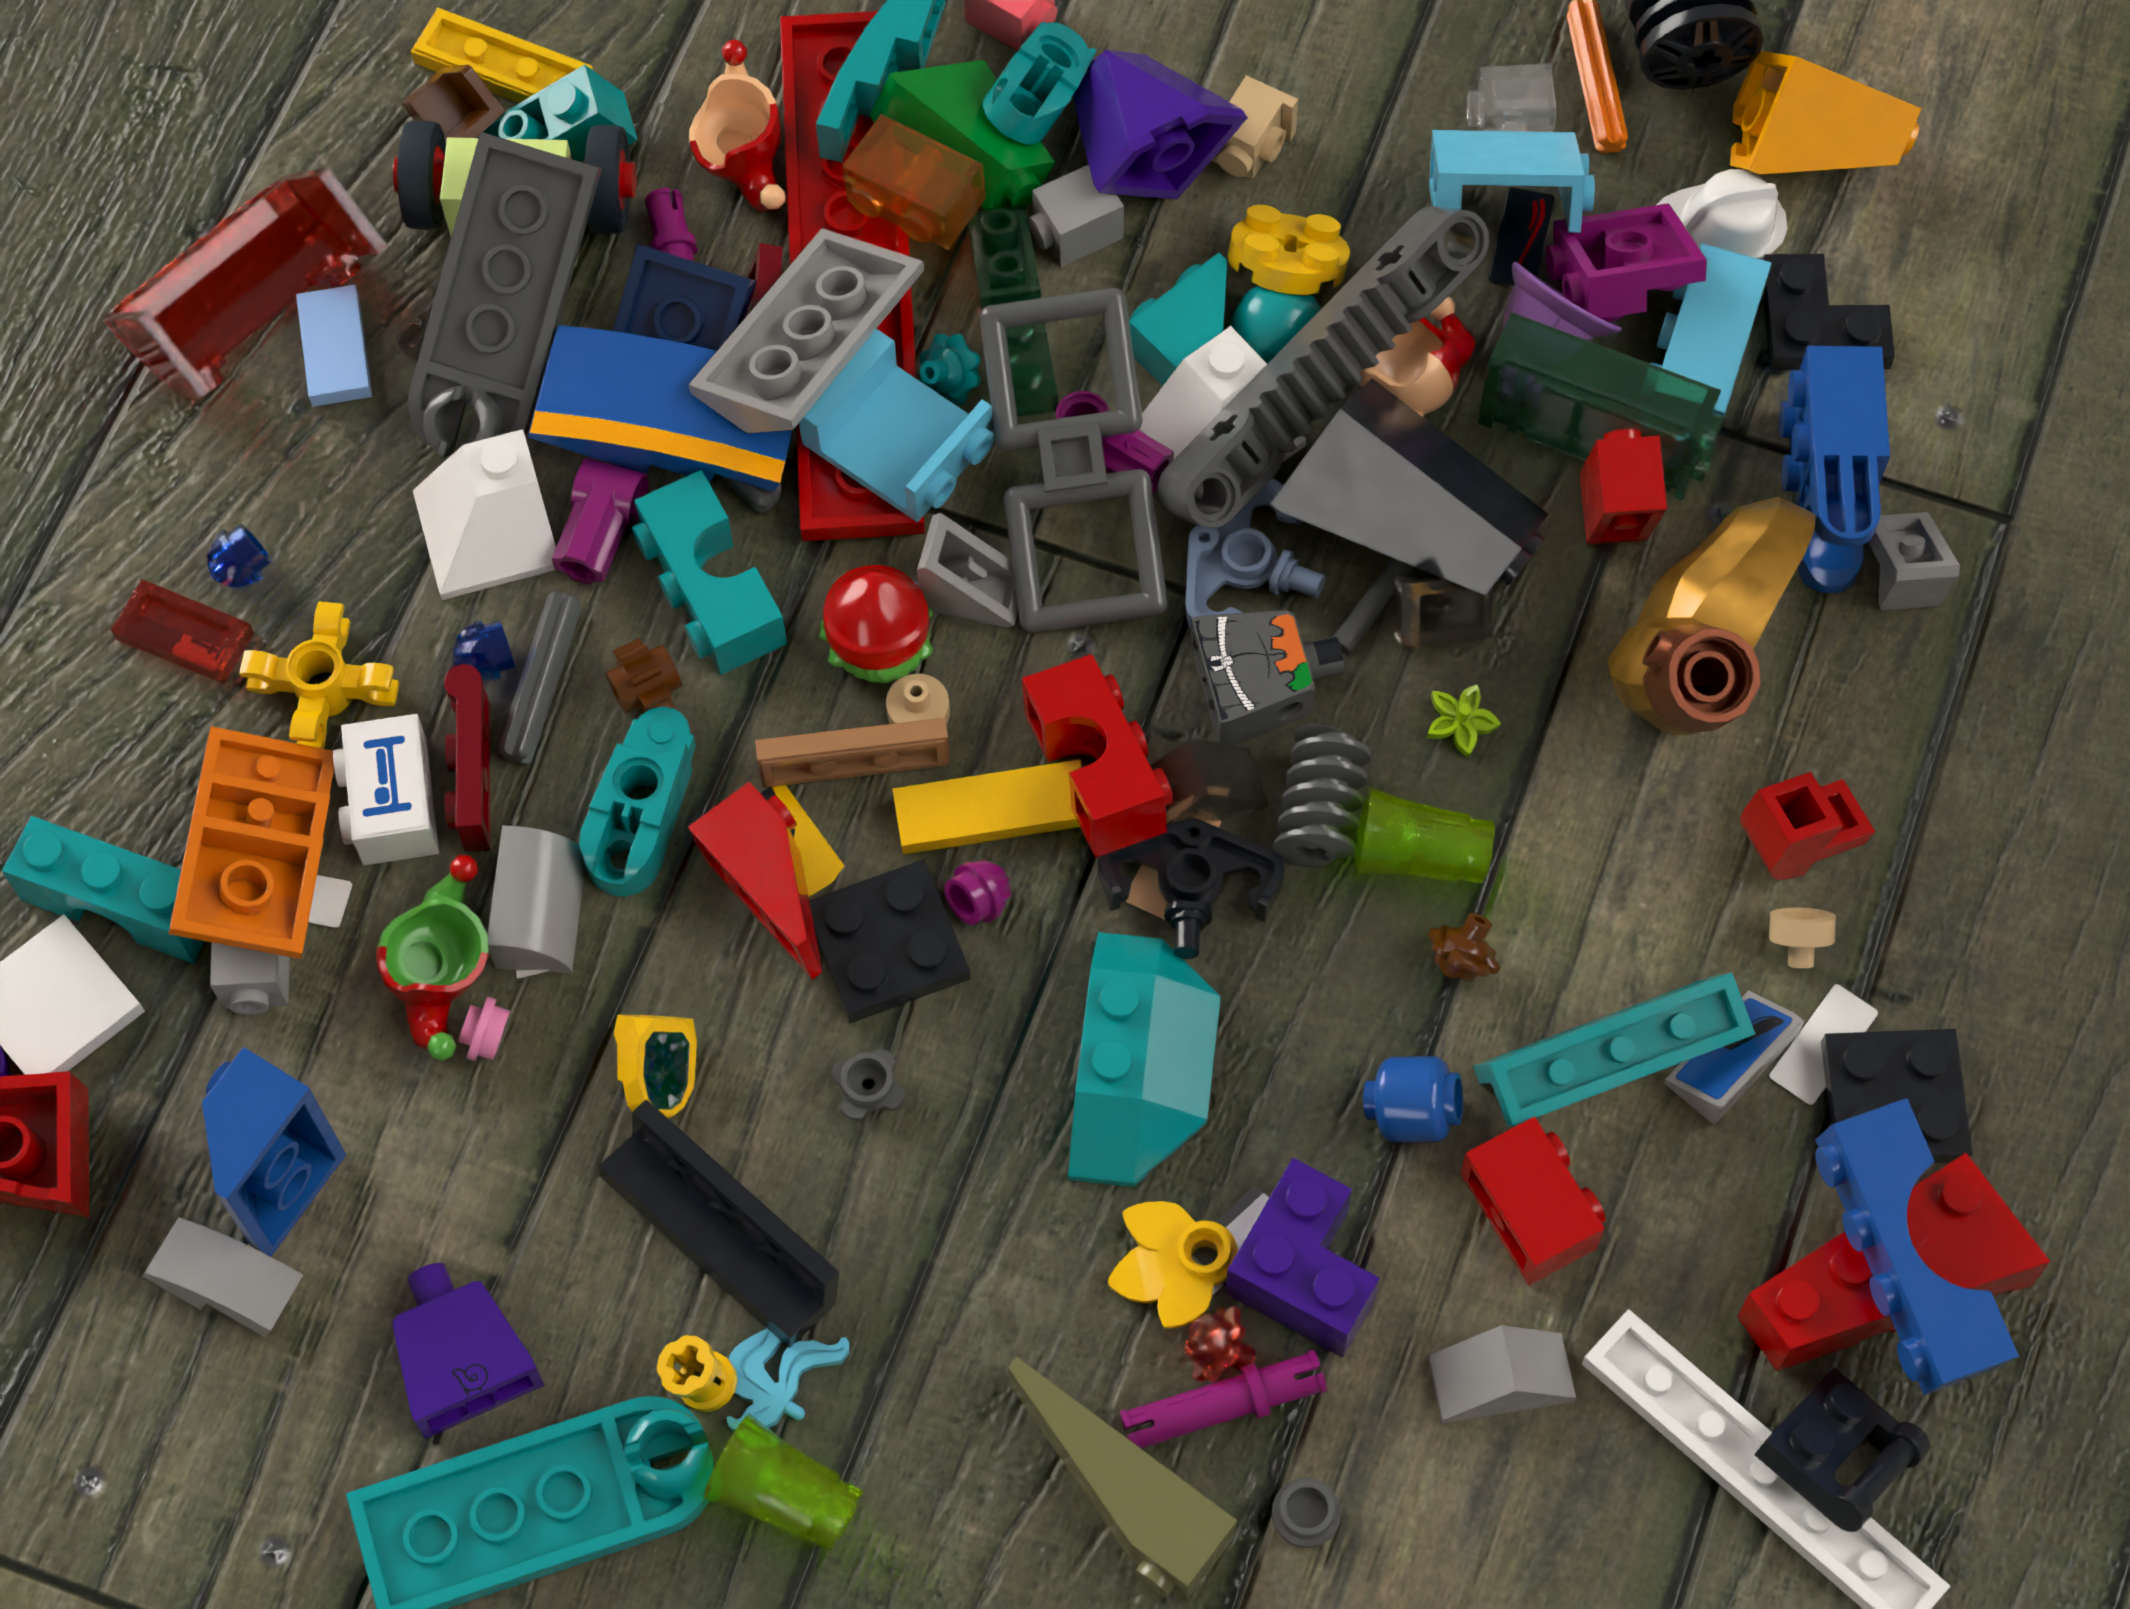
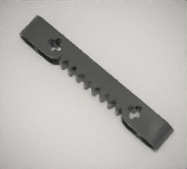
M1439 206L1424 207L1416 212L1166 467L1160 476L1157 487L1158 501L1163 510L1171 517L1208 528L1220 527L1229 522L1276 474L1282 465L1283 453L1293 452L1296 449L1293 441L1299 436L1309 435L1313 431L1310 423L1315 419L1327 417L1330 413L1326 407L1330 403L1342 401L1346 397L1343 389L1346 386L1360 383L1363 378L1359 373L1363 369L1375 367L1379 363L1376 355L1382 351L1392 350L1396 346L1392 340L1396 335L1408 333L1412 329L1410 323L1416 322L1434 311L1481 263L1489 245V233L1484 220L1476 213L1467 210ZM1449 230V241L1448 245L1445 248L1444 240L1446 233ZM1203 482L1202 497L1195 504L1194 496L1196 489Z

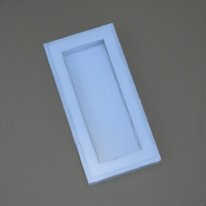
M356 284L296 294L308 396L312 407L371 398L372 389L362 312Z

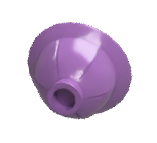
M1513 262L1512 276L1514 287L1503 312V332L1507 344L1499 354L1524 375L1528 376L1534 367L1554 368L1568 362L1580 353L1594 337L1608 336L1622 330L1621 326L1613 321L1600 319L1563 297L1562 292L1550 286L1517 262Z

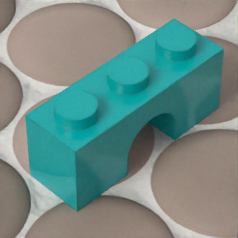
M702 469L634 500L640 523L632 527L634 538L647 561L656 557L664 571L663 574L658 576L660 586L673 610L681 606L685 609L691 622L684 625L690 643L700 659L710 656L719 674L722 675L787 645L783 616L756 567L727 578L715 577L702 570L706 562L713 556L734 547L728 516Z
M31 816L2 869V873L21 901L61 916L64 914L67 918L78 922L85 910L97 913L125 928L132 935L136 943L194 964L205 943L202 940L168 934L181 869Z

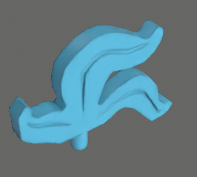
M766 1328L737 1345L729 1355V1360L736 1369L738 1379L734 1394L740 1399L754 1404L749 1406L739 1419H735L732 1416L726 1417L729 1429L746 1439L777 1425L784 1413L795 1420H802L805 1416L804 1409L792 1402L798 1393L799 1378L804 1372L813 1368L842 1364L850 1351V1344L847 1338H841L838 1344L833 1345L810 1340L798 1341L790 1348L787 1347L782 1354L779 1382L774 1383L764 1368V1364L775 1354L782 1343L770 1330Z

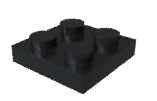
M925 859L809 900L817 943L849 1024L971 979L970 969Z
M1956 1029L1828 1033L1824 1035L1821 1040L1830 1126L1907 1098L1933 1156L1934 1163H1951L1965 1153L1969 1157L1973 1155Z

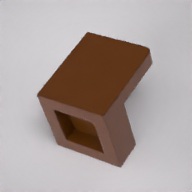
M468 64L442 67L401 103L414 121H433L439 123L444 133L445 142H447V137L477 138L480 132L486 130L506 112L474 69Z

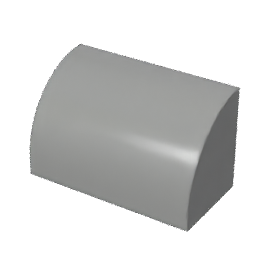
M502 825L487 934L489 954L495 969H549L547 972L572 973L586 867L580 845L574 841L541 829Z

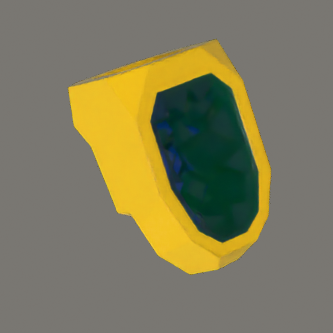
M617 1015L614 1029V1037L617 1043V1080L623 1084L628 1107L633 1112L647 1099L667 1118L674 1116L685 1107L695 1085L697 1039L694 1020L692 1018L674 1016Z

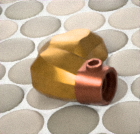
M1780 497L1740 506L1729 514L1697 548L1673 565L1654 584L1636 625L1624 634L1608 658L1610 676L1622 705L1661 731L1674 736L1713 731L1745 714L1761 685L1760 665L1753 649L1806 553L1814 533L1816 515Z

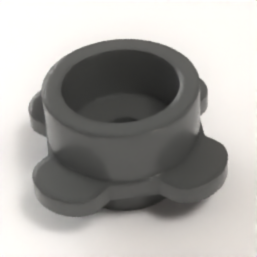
M877 1049L872 1053H859L849 1060L842 1059L834 1065L832 1079L834 1083L841 1086L844 1096L841 1108L847 1118L859 1121L864 1119L868 1112L881 1108L893 1111L903 1104L905 1092L903 1087L895 1082L893 1075L895 1059L890 1052ZM872 1080L875 1085L872 1089L866 1090L862 1087L863 1082Z

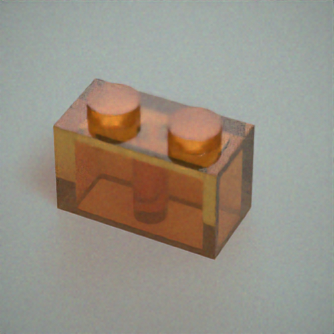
M882 114L842 165L847 199L858 211L869 217L880 216L900 226L911 238L919 242L930 241L946 250L950 249L986 199L982 163Z

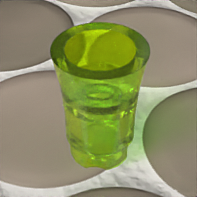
M1369 786L1365 795L1357 832L1353 874L1401 875L1432 878L1458 883L1459 879L1483 883L1484 878L1487 877L1491 862L1495 824L1489 820L1470 819V813L1442 809L1403 799Z
M748 1413L722 1452L706 1485L703 1499L741 1511L775 1526L803 1542L810 1538L811 1541L831 1552L848 1527L861 1501L863 1491L847 1482L840 1481L841 1474L804 1454L776 1435L752 1414Z

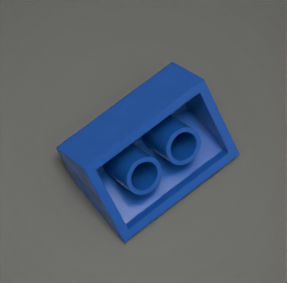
M243 1047L232 1062H224L213 1073L206 1087V1097L202 1101L215 1193L251 1247L272 1257L347 1154L311 1089Z

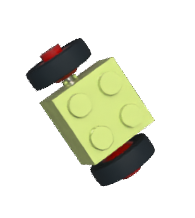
M411 121L404 125L399 143L398 157H395L393 164V185L395 192L398 193L400 210L406 227L420 230L437 229L441 227L445 215L449 233L452 236L478 138L447 137V142H445L442 127L437 122ZM617 125L592 126L586 142L583 163L600 167L602 170L589 213L588 225L591 232L623 233L628 219L630 198H635L636 164L635 162H630L628 139L624 127ZM507 139L572 159L568 140Z

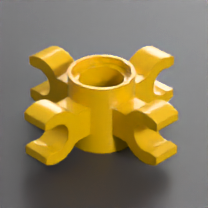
M318 602L314 615L312 640L297 645L290 652L288 658L277 657L263 651H244L239 674L241 677L248 678L247 691L259 694H273L278 691L296 694L299 702L291 720L289 738L290 740H297V744L324 749L328 717L341 713L348 707L352 699H360L378 706L388 707L396 705L400 683L399 680L392 679L394 673L393 666L383 663H366L362 666L344 663L341 654L348 639L350 620L349 618H342L344 605L340 603ZM332 673L331 677L323 683L308 684L310 679L317 674Z

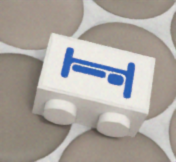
M418 714L341 725L343 749L333 750V762L339 788L347 787L349 806L339 807L338 810L344 845L354 844L363 866L439 854L428 741Z

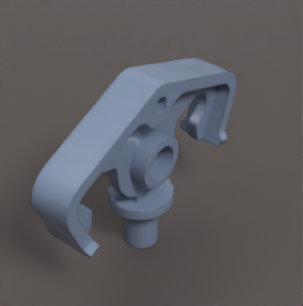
M1271 478L1223 526L1208 528L1196 525L1190 531L1185 600L1187 624L1190 629L1192 617L1243 613L1233 607H1229L1221 612H1215L1208 608L1207 600L1223 585L1251 589L1269 582V592L1275 595H1279L1282 591L1288 592L1290 589L1314 598H1318L1325 584V575L1299 566V560L1294 559L1293 551L1284 549L1278 559L1276 548L1271 541L1260 531L1250 529L1252 512L1255 508L1263 505L1274 509L1278 521L1294 523L1297 526L1303 522L1280 512L1270 504L1283 487L1277 480Z

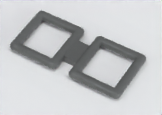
M1108 288L990 305L983 308L980 312L979 320L996 443L1001 449L1006 451L1039 446L1044 482L1014 486L1009 488L1004 494L1005 515L1021 627L1026 632L1036 633L1162 614L1167 609L1168 601L1150 475L1142 469L1106 473L1101 438L1137 432L1143 423L1125 294L1118 288ZM1103 314L1116 410L1018 424L1006 328ZM1128 496L1141 593L1043 606L1030 509Z

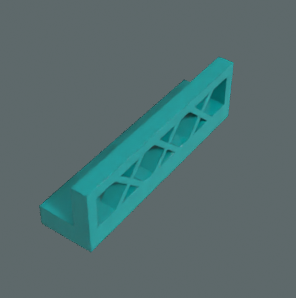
M1730 972L1707 977L1473 1065L1479 1084H1492L1507 1126H1515L1534 1116L1539 1117L1755 1035V1031L1733 973Z

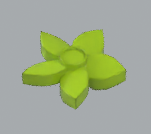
M1478 684L1466 688L1461 693L1458 702L1447 693L1440 691L1431 692L1433 706L1442 716L1432 722L1426 738L1442 739L1454 734L1453 741L1457 750L1468 758L1477 742V734H1489L1501 725V722L1491 711L1483 708L1478 709L1481 701Z

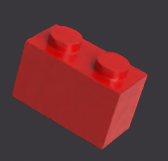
M1620 429L1608 432L1603 435L1604 439L1596 440L1579 473L1586 545L1648 540L1667 510L1660 435L1642 437L1641 431L1637 429Z
M1535 1116L1466 1152L1460 1173L1528 1286L1595 1251L1605 1230L1602 1224L1606 1221L1603 1208L1595 1194L1588 1187L1580 1189L1567 1169L1570 1167L1571 1162L1560 1138L1553 1131L1545 1133Z

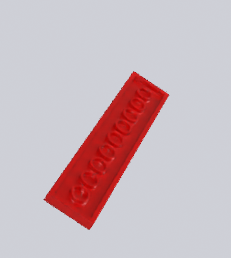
M878 11L780 16L790 265L821 228L910 257L904 146L878 127L870 117L859 115L843 162L820 158L816 131L818 117L838 72L862 32ZM911 286L876 329L895 341L897 366L917 379ZM799 423L797 424L799 507L802 541L925 534L924 516L917 523L804 446L801 440Z

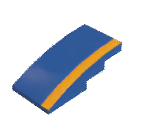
M558 325L554 333L527 438L646 473L651 465L685 476L702 469L709 483L714 475L717 474L775 492L781 482L793 430L746 433L691 394L689 389L690 382L717 352L716 350L617 331Z

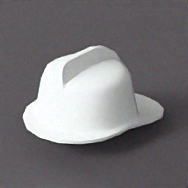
M1729 169L1717 173L1705 184L1674 192L1665 196L1657 204L1669 203L1699 248L1701 243L1760 259L1763 258L1764 254H1772L1782 245L1788 229L1786 213L1777 199L1778 191L1775 184L1767 183L1757 174L1746 170Z

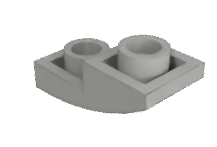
M178 1217L142 1277L199 1310L208 1304L261 1336L266 1337L275 1325L303 1274L236 1239Z

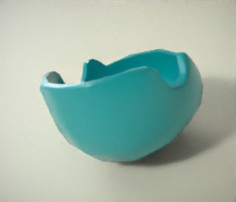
M1256 285L1242 296L1227 327L1232 326L1264 362L1268 364L1322 308L1317 299L1311 294H1285Z

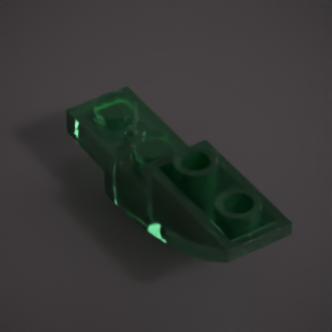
M1026 206L967 212L979 311L981 312L983 308L990 305L1041 298V288ZM1045 323L1006 328L1017 417L1056 412L1058 393Z

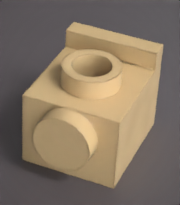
M1246 75L1229 102L1241 108L1248 119L1211 161L1219 164L1222 169L1233 176L1247 177L1253 180L1264 161L1272 163L1278 156L1285 139L1291 141L1295 135L1298 99Z

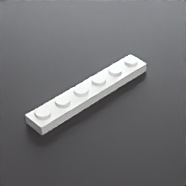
M1628 1309L1584 1357L1582 1365L1862 1609H1932L1950 1588L1947 1582L1872 1518L1856 1532L1844 1531L1833 1524L1767 1467L1754 1454L1772 1432L1631 1310Z

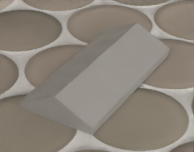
M821 228L690 382L689 389L691 394L746 433L793 430L867 341L874 329L881 324L925 270L923 261Z

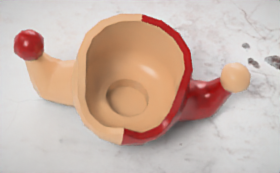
M733 39L727 41L721 50L722 57L727 63L724 74L716 78L708 87L707 97L695 115L689 130V148L696 162L708 173L734 182L748 203L758 213L772 212L774 209H779L785 203V191L778 185L773 168V159L781 140L778 107L770 89L756 78L748 75L743 62L747 57V49L743 42Z
M1447 297L1430 313L1434 319L1440 321L1442 330L1435 327L1425 318L1410 323L1412 329L1408 333L1396 335L1392 339L1396 345L1392 350L1382 351L1376 355L1379 363L1375 367L1363 369L1359 373L1363 380L1358 384L1363 387L1373 378L1422 417L1444 405L1454 393L1460 378V370L1472 356L1476 341L1471 332L1455 314V302L1450 297Z

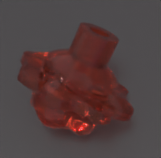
M1235 1306L1229 1309L1219 1307L1214 1314L1206 1313L1202 1318L1195 1319L1189 1327V1338L1184 1342L1185 1353L1189 1356V1361L1194 1365V1380L1201 1383L1206 1379L1210 1382H1215L1222 1371H1225L1230 1366L1241 1372V1367L1254 1363L1256 1357L1255 1349L1242 1342L1246 1330L1240 1323L1241 1310Z

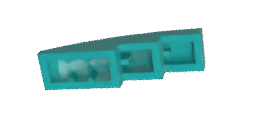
M887 0L866 26L838 72L818 117L816 131L820 158L843 162L859 115L870 117L869 114L890 73L925 67L947 0Z

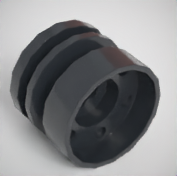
M1625 0L1629 19L1635 28L1634 40L1639 50L1641 68L1649 81L1662 88L1686 90L1719 83L1747 68L1761 53L1764 36L1757 19L1758 13L1753 0Z

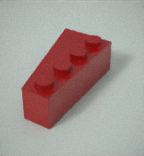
M70 1071L0 1076V1203L89 1217L88 1088Z

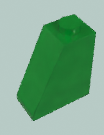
M984 60L890 73L869 114L878 127L986 211L1012 206L1020 208L1033 203L1032 190L1043 185L1055 163L1041 141L1038 144L1030 145L1014 141L1001 133L987 118L983 109V101L997 78Z

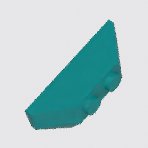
M1098 932L1090 968L1075 1089L1068 1180L1135 1187L1148 1175L1149 1171L1173 1154L1207 1124L1221 996L1183 959L1176 957L1173 949L1163 939Z

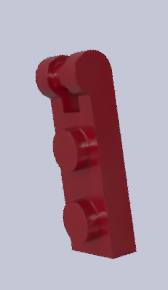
M460 664L449 669L444 678V687L448 698L451 700L452 710L456 717V733L446 734L445 738L447 769L449 772L456 771V791L445 793V818L448 830L457 829L465 852L491 850V706L479 671L471 665Z

